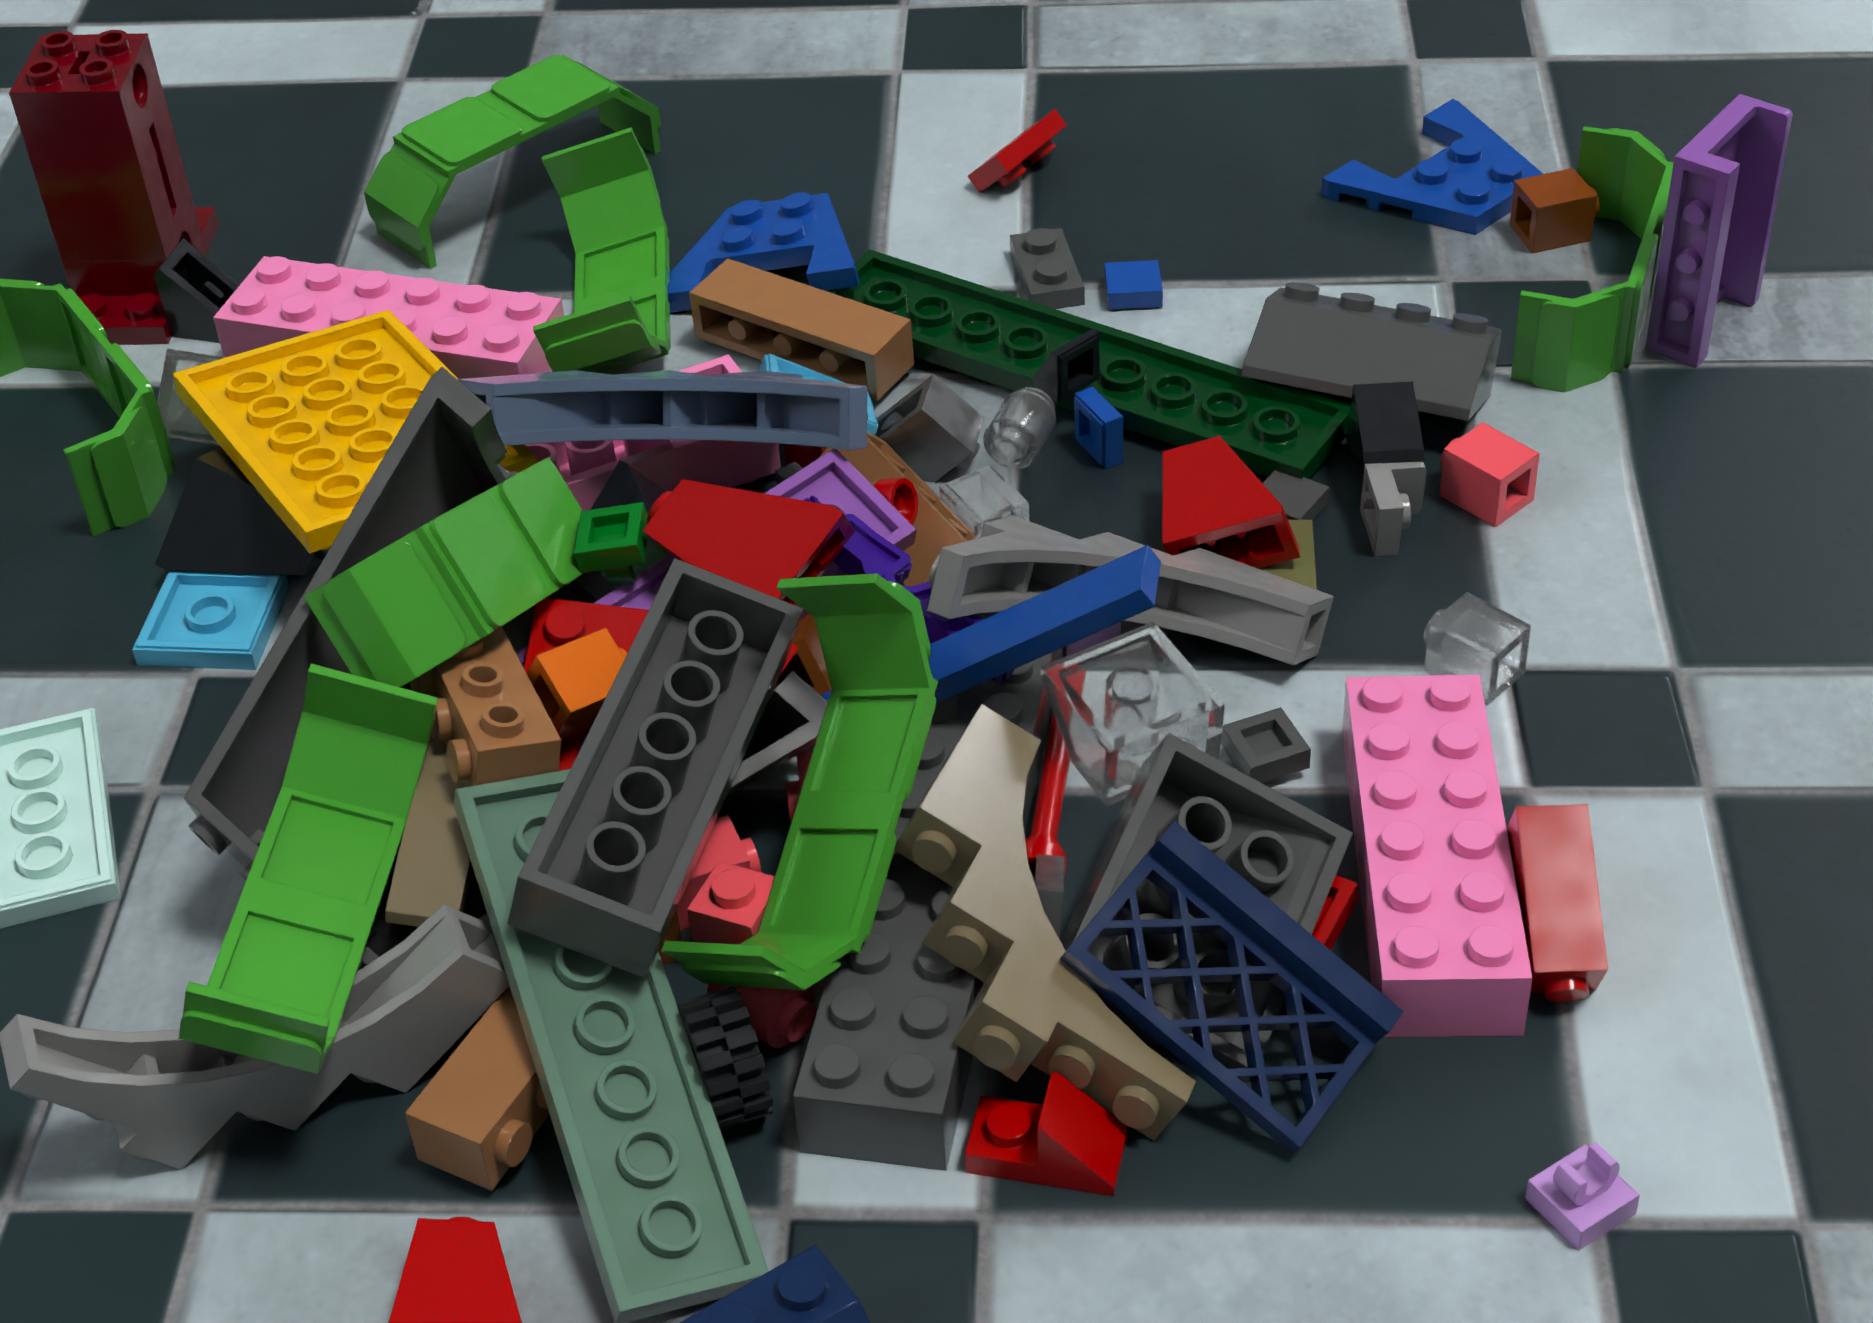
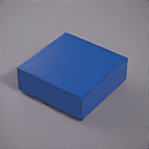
M1158 260L1104 263L1108 310L1163 307V289Z
M1093 386L1076 392L1074 398L1075 440L1105 469L1123 463V416Z

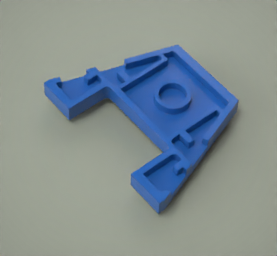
M1451 99L1423 116L1422 128L1423 135L1447 145V148L1429 159L1421 161L1416 167L1398 178H1391L1353 159L1322 178L1321 196L1335 201L1341 199L1342 193L1366 199V204H1368V209L1380 211L1388 205L1412 210V220L1476 235L1511 212L1514 180L1543 173L1459 101Z
M798 192L781 200L768 202L745 200L733 207H728L670 272L668 301L670 303V312L691 310L689 292L727 258L764 271L809 265L806 273L809 286L824 291L859 286L860 281L828 193L810 195L806 192Z

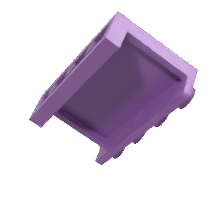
M1739 94L1674 156L1645 349L1697 368L1708 354L1716 303L1722 298H1727L1746 306H1753L1758 301L1793 117L1791 110Z

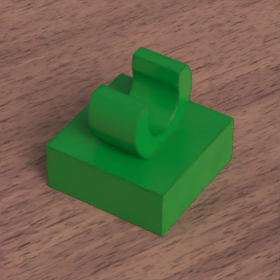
M643 502L581 511L573 553L581 573L604 570L606 580L610 586L636 582L632 566L644 564L648 537L642 531L648 524V513Z

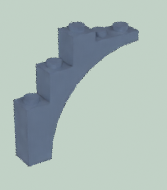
M572 370L457 379L492 410L494 423L504 446L602 440H716L805 445L842 450L867 448V386L802 379V375L762 370L705 375L668 370L611 375Z

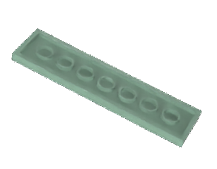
M570 769L458 788L455 791L453 804L614 1322L626 1323L721 1299L769 1272L659 952L645 979L507 924L518 875Z

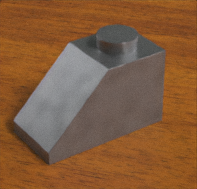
M933 374L876 418L878 429L875 436L884 440L923 481L935 482L953 468L957 471L962 470L974 459L980 448L977 439L984 417Z

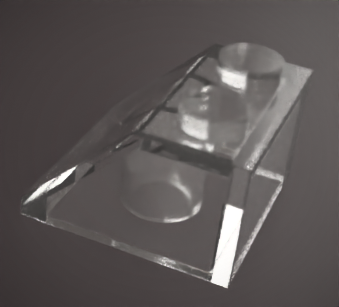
M1154 622L1041 666V679L1071 762L1106 807L1126 799L1141 764L1168 733L1219 759L1225 704Z

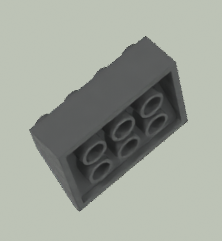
M1168 733L1141 764L1060 941L1064 949L1067 950L1174 820L1312 935L1353 832ZM1145 878L1136 889L1140 920L1173 919L1170 897L1149 879ZM1121 907L1112 920H1125L1123 907ZM1192 933L1198 968L1230 967L1227 945L1213 933ZM1176 934L1143 935L1148 970L1182 968ZM1127 935L1098 936L1087 949L1089 953L1111 971L1133 970ZM1250 981L1255 1015L1279 1016L1285 1001L1284 992L1271 981ZM1233 982L1201 983L1206 1018L1239 1017ZM1184 983L1151 984L1154 1006L1169 1020L1190 1019ZM1090 984L1104 1004L1143 1042L1165 1048ZM1129 985L1133 990L1136 991L1135 985ZM1273 1030L1258 1031L1262 1054ZM1242 1032L1209 1033L1212 1054L1216 1060L1228 1069L1248 1068ZM1193 1033L1187 1034L1190 1038L1194 1040Z

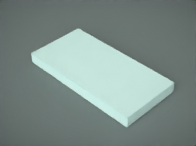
M95 708L0 729V929L121 899L101 727Z

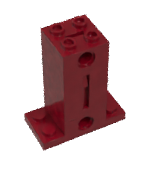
M108 30L100 34L73 35L68 31H55L47 35H41L12 86L9 95L69 287L101 323L111 344H169L172 336L154 273L183 238L206 256L219 222L215 207H194L148 33L127 34L122 30Z

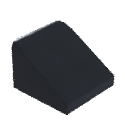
M1093 328L1051 352L1032 379L1033 388L1059 403L1100 379L1099 331Z

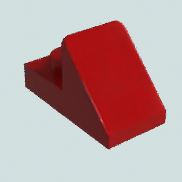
M1052 1072L1043 1105L980 1096L964 1154L965 1172L1114 1197L1128 1137V1127L1078 1089L1063 1075Z

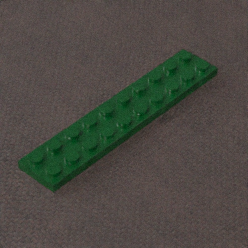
M871 249L855 262L860 281L859 286L827 290V292L911 319L913 354L916 358L1022 393L1025 396L1037 398L1072 410L1073 412L1075 393L1057 403L1033 388L1032 379L1051 352L1094 328L1099 331L1100 379L1079 391L1093 386L1123 416V429L1172 444L1175 447L1220 436L1252 472L1269 477L1274 470L1300 479H1303V477L1310 479L1347 434L1351 404L1298 387L1241 376L1242 369Z

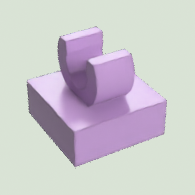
M1595 1142L1589 1147L1586 1144L1530 1178L1527 1183L1525 1199L1579 1251L1637 1213L1640 1195L1618 1175L1620 1170L1619 1163Z

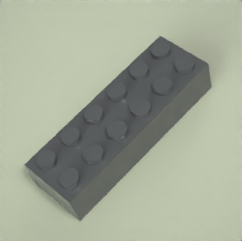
M674 558L518 875L508 925L645 979L647 978L787 660L803 608Z

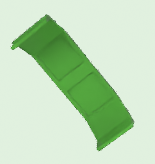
M565 55L548 57L494 83L491 90L476 97L462 98L404 126L401 133L393 136L394 144L390 152L383 155L364 191L369 215L375 222L378 234L432 269L437 266L429 226L457 174L597 105L601 123L616 132L632 127L639 145L656 155L661 152L658 133L661 130L659 107Z
M1584 126L1577 173L1589 186L1595 189L1598 195L1600 209L1597 217L1619 220L1642 240L1629 280L1574 299L1522 290L1519 300L1510 380L1531 383L1541 389L1565 393L1598 382L1611 372L1623 373L1625 364L1631 365L1645 322L1649 298H1652L1654 293L1674 163L1667 161L1664 153L1638 131Z
M632 127L542 156V162L561 199L576 254L574 313L533 326V332L545 353L550 368L553 372L578 370L608 374L668 355L671 341L670 303L668 301L670 258L667 225L661 210L660 198L651 166L638 143Z
M0 279V377L25 367L82 371L119 417L112 430L63 449L91 534L95 537L116 527H127L148 518L166 489L167 477L175 474L172 466L175 463L151 384L117 343L111 344L108 341L101 323L71 288L65 289L61 283L47 286L37 281Z
M548 457L424 524L303 597L352 675L402 687L487 636L582 575L583 573L580 572L573 553L580 514L583 510L557 467Z
M878 573L779 579L776 589L810 613L815 619L832 691L758 933L739 945L681 941L664 942L662 952L683 963V971L704 984L806 990L840 967L841 962L838 961L839 958L847 953L860 954L862 944L867 941L870 935L896 846L897 837L895 829L903 802L908 799L911 793L937 700L935 691L938 681L932 677L929 665L931 646L920 600L902 585L886 581Z
M311 663L307 675L303 710L280 793L207 986L190 981L187 985L183 1016L180 1022L179 1039L316 1074L319 1073L325 1063L326 1055L331 1052L363 953L401 844L414 791L422 772L432 735L438 702L437 697Z

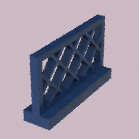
M1175 820L1060 957L1063 962L1291 1154L1301 1148L1377 1042L1390 1032L1404 1013L1403 1010ZM1145 878L1149 879L1170 897L1173 919L1140 920L1136 889ZM1121 907H1123L1125 920H1112ZM1192 933H1213L1227 945L1230 967L1198 968ZM1176 934L1182 968L1148 970L1143 935ZM1127 935L1133 970L1111 971L1089 953L1087 949L1098 936ZM1250 981H1271L1284 992L1288 1015L1256 1016ZM1233 982L1239 1017L1206 1018L1201 983ZM1184 983L1190 1019L1169 1020L1154 1006L1151 984ZM1129 985H1135L1136 991L1133 990ZM1327 1028L1351 1049L1340 1064L1314 1065L1307 1029ZM1290 1030L1297 1066L1265 1067L1258 1031ZM1242 1032L1248 1068L1227 1069L1216 1060L1212 1054L1209 1033ZM1193 1033L1194 1040L1190 1038L1187 1034ZM1317 1079H1328L1319 1091ZM1300 1080L1305 1112L1295 1125L1272 1107L1268 1081ZM1245 1082H1251L1252 1089Z

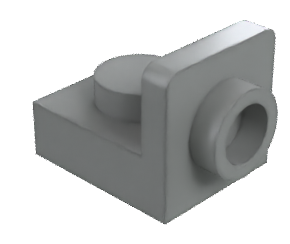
M1423 461L1365 464L1360 512L1375 557L1399 555L1401 530L1410 528L1411 514H1418L1422 511L1427 472Z

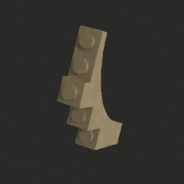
M981 704L956 742L896 842L894 849L899 854L919 865L922 869L932 873L953 887L922 944L946 958L953 965L964 969L984 982L953 1043L977 1057L983 1064L998 1070L1015 1082L1019 1080L1030 1064L1051 1076L1052 1072H1057L1123 1124L1136 1129L1154 1141L1188 1102L1196 1081L1148 1047L1104 1004L1090 984L1060 959L1066 950L1044 912L1028 864L1023 826L1027 775L1041 740Z

